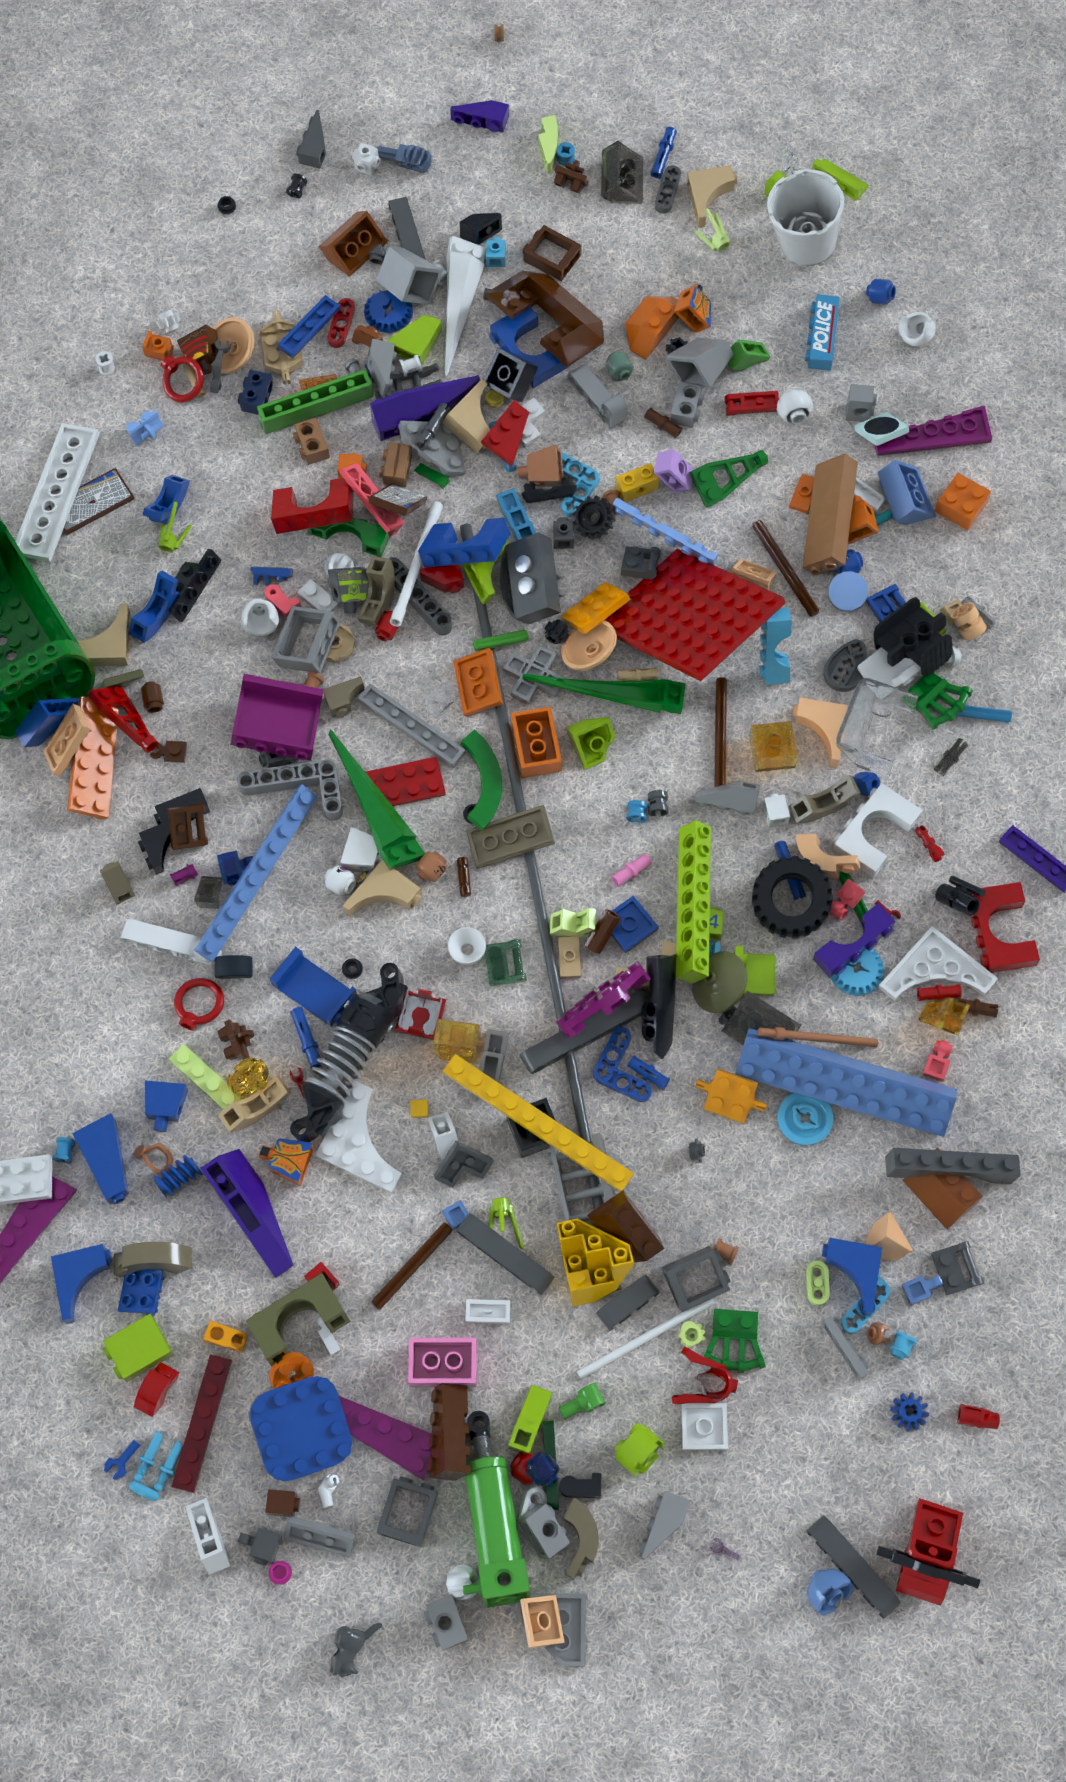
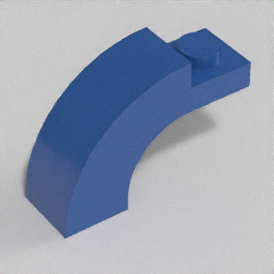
M173 474L164 478L163 487L158 498L153 504L144 508L143 516L149 517L150 521L167 525L174 502L178 503L176 516L186 496L190 480Z

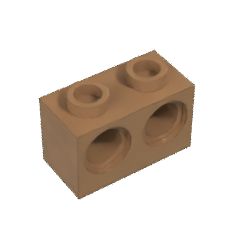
M316 417L294 424L296 432L293 433L296 444L300 443L301 445L299 452L302 460L306 459L309 465L330 458L327 443Z

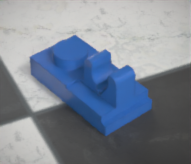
M251 567L254 585H258L261 575L265 579V585H269L270 576H275V580H287V577H291L293 574V568Z

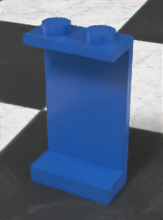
M296 946L270 977V982L275 988L331 1027L334 1023L337 1024L341 1018V1012L345 1009L344 1005L347 1000L350 1001L353 995L357 994L356 988L353 986L350 989L305 958L303 952Z

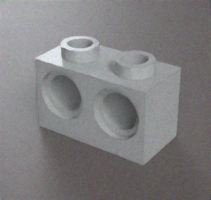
M679 381L670 421L677 425L693 428L694 421L698 422L700 410H697L698 405L702 406L704 394H701L702 386Z

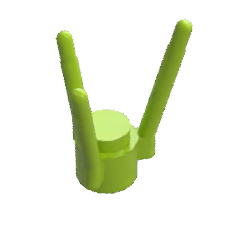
M177 502L173 504L166 532V525L161 524L158 547L161 550L171 553L174 549H179L181 542L192 527V525H188L178 540H176V535L170 533L178 505Z
M505 1197L493 1199L492 1207L489 1208L488 1226L491 1229L493 1228L495 1215V1218L499 1219L500 1231L504 1232V1218H507L509 1214L519 1247L523 1249L524 1245L515 1219L514 1209L510 1205L509 1199Z

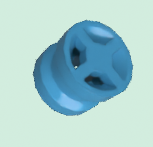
M568 142L561 143L557 147L558 163L566 166V163L572 164L575 160L574 146Z
M640 800L629 801L627 821L646 822L647 815L645 811L648 808V804Z

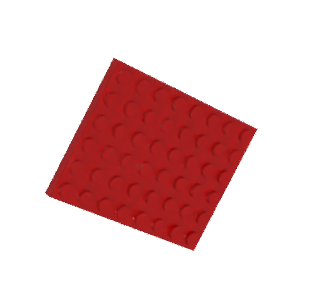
M676 549L656 567V577L654 579H643L628 592L630 600L608 616L605 621L614 627L618 640L701 682L786 602L784 597L715 565L701 562L697 557L686 555L681 552L682 550Z

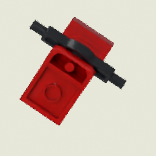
M919 1498L909 1542L904 1552L894 1548L891 1550L880 1545L878 1546L876 1555L888 1558L891 1562L901 1565L896 1591L941 1606L949 1582L962 1586L966 1584L978 1589L980 1579L968 1576L965 1572L954 1569L963 1512Z

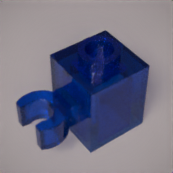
M237 850L217 855L223 883L236 885L243 874L242 871L246 869L253 856L240 860Z

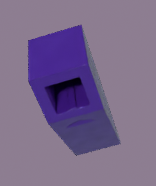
M489 100L451 106V120L458 124H469L475 128H486L492 132H504L509 118V104Z

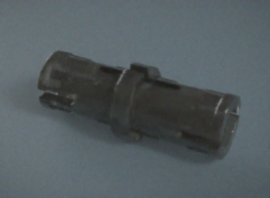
M958 738L950 750L945 751L944 757L934 767V770L938 773L944 767L939 774L945 776L950 767L959 761L958 757L968 747L966 741L959 747L963 739Z

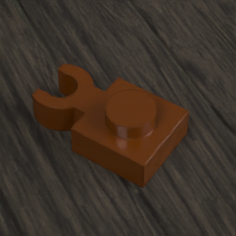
M166 741V746L158 743L156 748L159 751L157 753H150L151 758L154 759L164 756L165 762L185 763L187 742Z

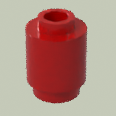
M390 610L382 615L375 629L377 638L382 641L392 640L398 627L390 623L393 613Z

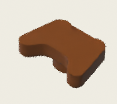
M358 325L354 330L352 342L355 344L362 343L370 347L372 338L383 341V338L373 326L365 327Z

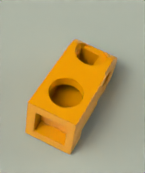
M210 1320L203 1342L242 1353L248 1335Z

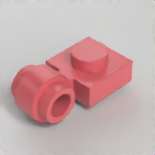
M847 879L836 894L841 901L837 902L834 900L832 902L829 914L835 919L843 920L848 914L847 906L855 908L866 891L850 879Z
M942 1039L941 1041L936 1040L933 1052L937 1054H929L923 1072L924 1076L941 1082L944 1081L950 1060L944 1057L949 1058L953 1047L949 1044L950 1042Z

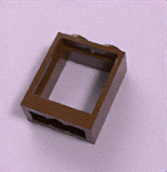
M543 225L540 230L535 232L532 241L525 245L522 253L524 254V262L562 282L580 258L582 245ZM544 238L568 250L558 265L535 253V250Z

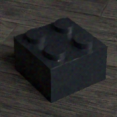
M497 348L483 380L487 383L488 387L509 399L523 402L538 366L511 351Z
M547 1098L530 1103L555 1120ZM506 1116L521 1158L550 1148L548 1143Z

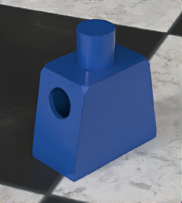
M145 1080V1114L148 1119L155 1120L154 1131L166 1132L168 1121L178 1122L188 1093L186 1084Z

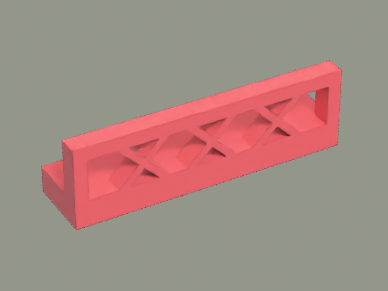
M355 463L342 468L339 473L386 533L389 532L390 537L395 535L404 522L397 513L370 504V496L379 490L360 465Z

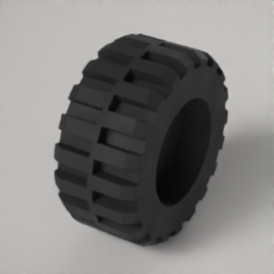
M785 856L776 862L773 860L766 868L760 871L754 883L752 906L754 907L755 916L758 917L759 923L763 927L769 929L770 933L779 934L782 938L787 936L796 939L799 936L805 937L810 935L812 931L819 929L821 924L825 922L831 909L833 895L828 876L820 870L821 867L818 864L810 863V860L807 858L802 860L798 859L799 856H792V858H786ZM797 879L809 887L812 894V902L808 910L803 914L787 916L775 908L772 893L776 885L783 880Z

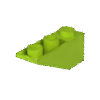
M531 1385L508 1444L510 1450L527 1454L532 1452L553 1392Z

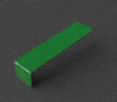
M422 463L414 470V472L439 484L442 489L450 482L448 477Z

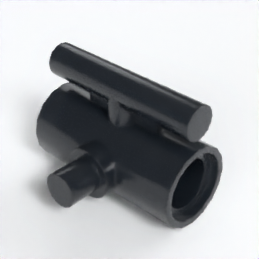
M951 876L949 883L956 887L946 883L941 884L935 894L936 900L968 916H973L979 909L980 901L977 897L972 896V894L983 897L985 890L958 877Z

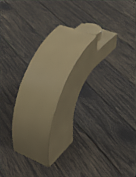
M141 1242L123 1246L122 1252L114 1254V1275L122 1277L145 1269H158L175 1274L192 1269V1247L171 1242Z

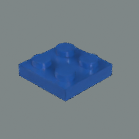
M634 896L612 910L621 919L611 936L625 953L659 930V926Z

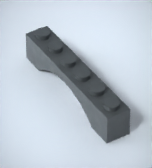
M893 1148L885 1156L886 1175L892 1178L960 1175L982 1179L989 1183L1012 1184L1021 1176L1019 1155Z

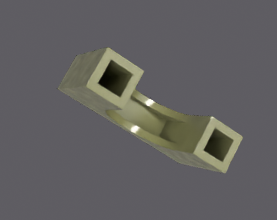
M322 1273L246 1320L260 1349L271 1366L275 1362L278 1364L283 1360L282 1356L290 1353L283 1339V1328L287 1320L295 1313L303 1310L318 1312L331 1333L351 1322Z

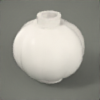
M788 389L782 394L777 403V412L787 423H790L787 417L788 414L793 424L803 423L813 409V402L809 394L800 389Z

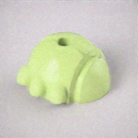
M692 1321L683 1323L680 1329L681 1332L678 1334V1337L682 1339L681 1344H686L685 1347L690 1348L704 1341L706 1337L703 1336L705 1330L701 1329L702 1325L695 1324Z

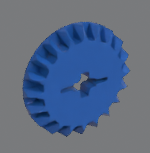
M379 290L377 294L373 293L372 297L368 298L364 307V316L367 323L378 331L386 333L396 332L403 329L410 322L413 316V307L411 302H402L390 291ZM391 304V310L387 313L386 316L385 309H388V307Z

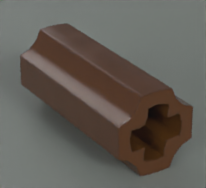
M605 909L595 926V930L591 932L585 946L592 952L600 954L621 917L614 911Z

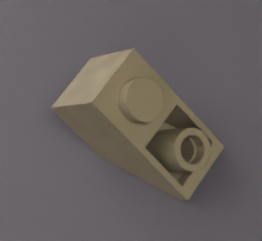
M119 861L108 863L103 869L99 870L116 905L135 896Z

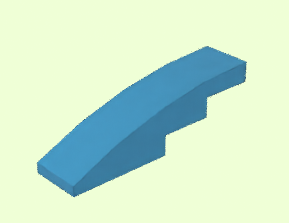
M515 488L496 495L502 513L516 541L536 533L523 504L521 505Z

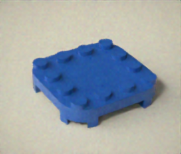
M319 1376L307 1377L263 1392L251 1403L248 1412L249 1421L255 1435L263 1467L274 1479L281 1481L295 1480L335 1466L350 1455L352 1446L351 1434L338 1392L329 1379Z

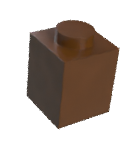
M268 1489L265 1513L273 1516L295 1517V1512L300 1510L301 1499L297 1498V1493L294 1491Z

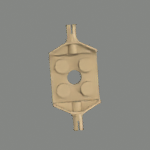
M274 310L272 312L274 321L260 329L265 369L268 372L281 374L283 384L287 385V378L289 385L291 383L290 373L303 366L302 351L294 358H291L285 353H278L277 350L278 343L297 324L281 320L280 310H277V316Z

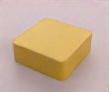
M426 1099L410 1101L412 1118L428 1117V1101Z

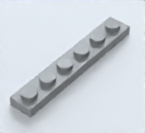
M369 684L359 695L358 702L451 767H454L465 754V749L372 684Z

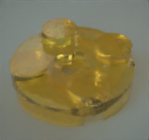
M248 1058L234 1067L236 1071L232 1076L229 1074L227 1079V1085L233 1094L237 1095L240 1099H244L248 1095L267 1086L268 1081L266 1079L269 1070L261 1059Z

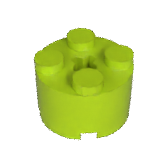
M636 1423L629 1432L631 1435L626 1441L622 1439L614 1450L617 1452L615 1460L635 1478H638V1472L643 1475L659 1457L656 1452L659 1448L663 1450L666 1443L646 1425Z

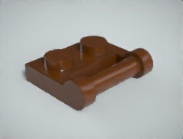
M204 803L168 808L171 848L173 850L208 845V837L205 836ZM190 813H195L196 839H193Z

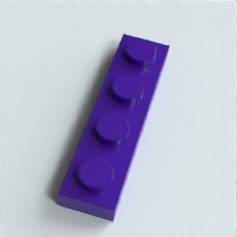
M1012 825L1000 838L999 843L1065 893L1066 866Z

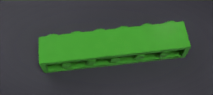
M364 369L257 406L259 419L265 434L372 398L374 397L373 387L367 371Z

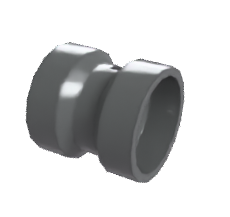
M664 790L650 791L648 793V801L650 802L648 814L656 816L655 810H660L661 816L667 815L669 813L668 805L666 804L668 793Z

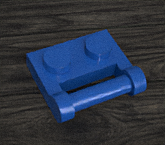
M896 584L866 599V603L879 622L897 610L888 596H892L899 607L906 603L899 593V588Z

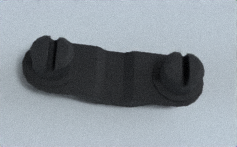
M571 476L563 477L561 479L562 485L554 486L547 490L535 489L536 484L529 482V484L525 483L523 485L522 497L527 503L570 497L574 495L577 485L573 483L574 478Z

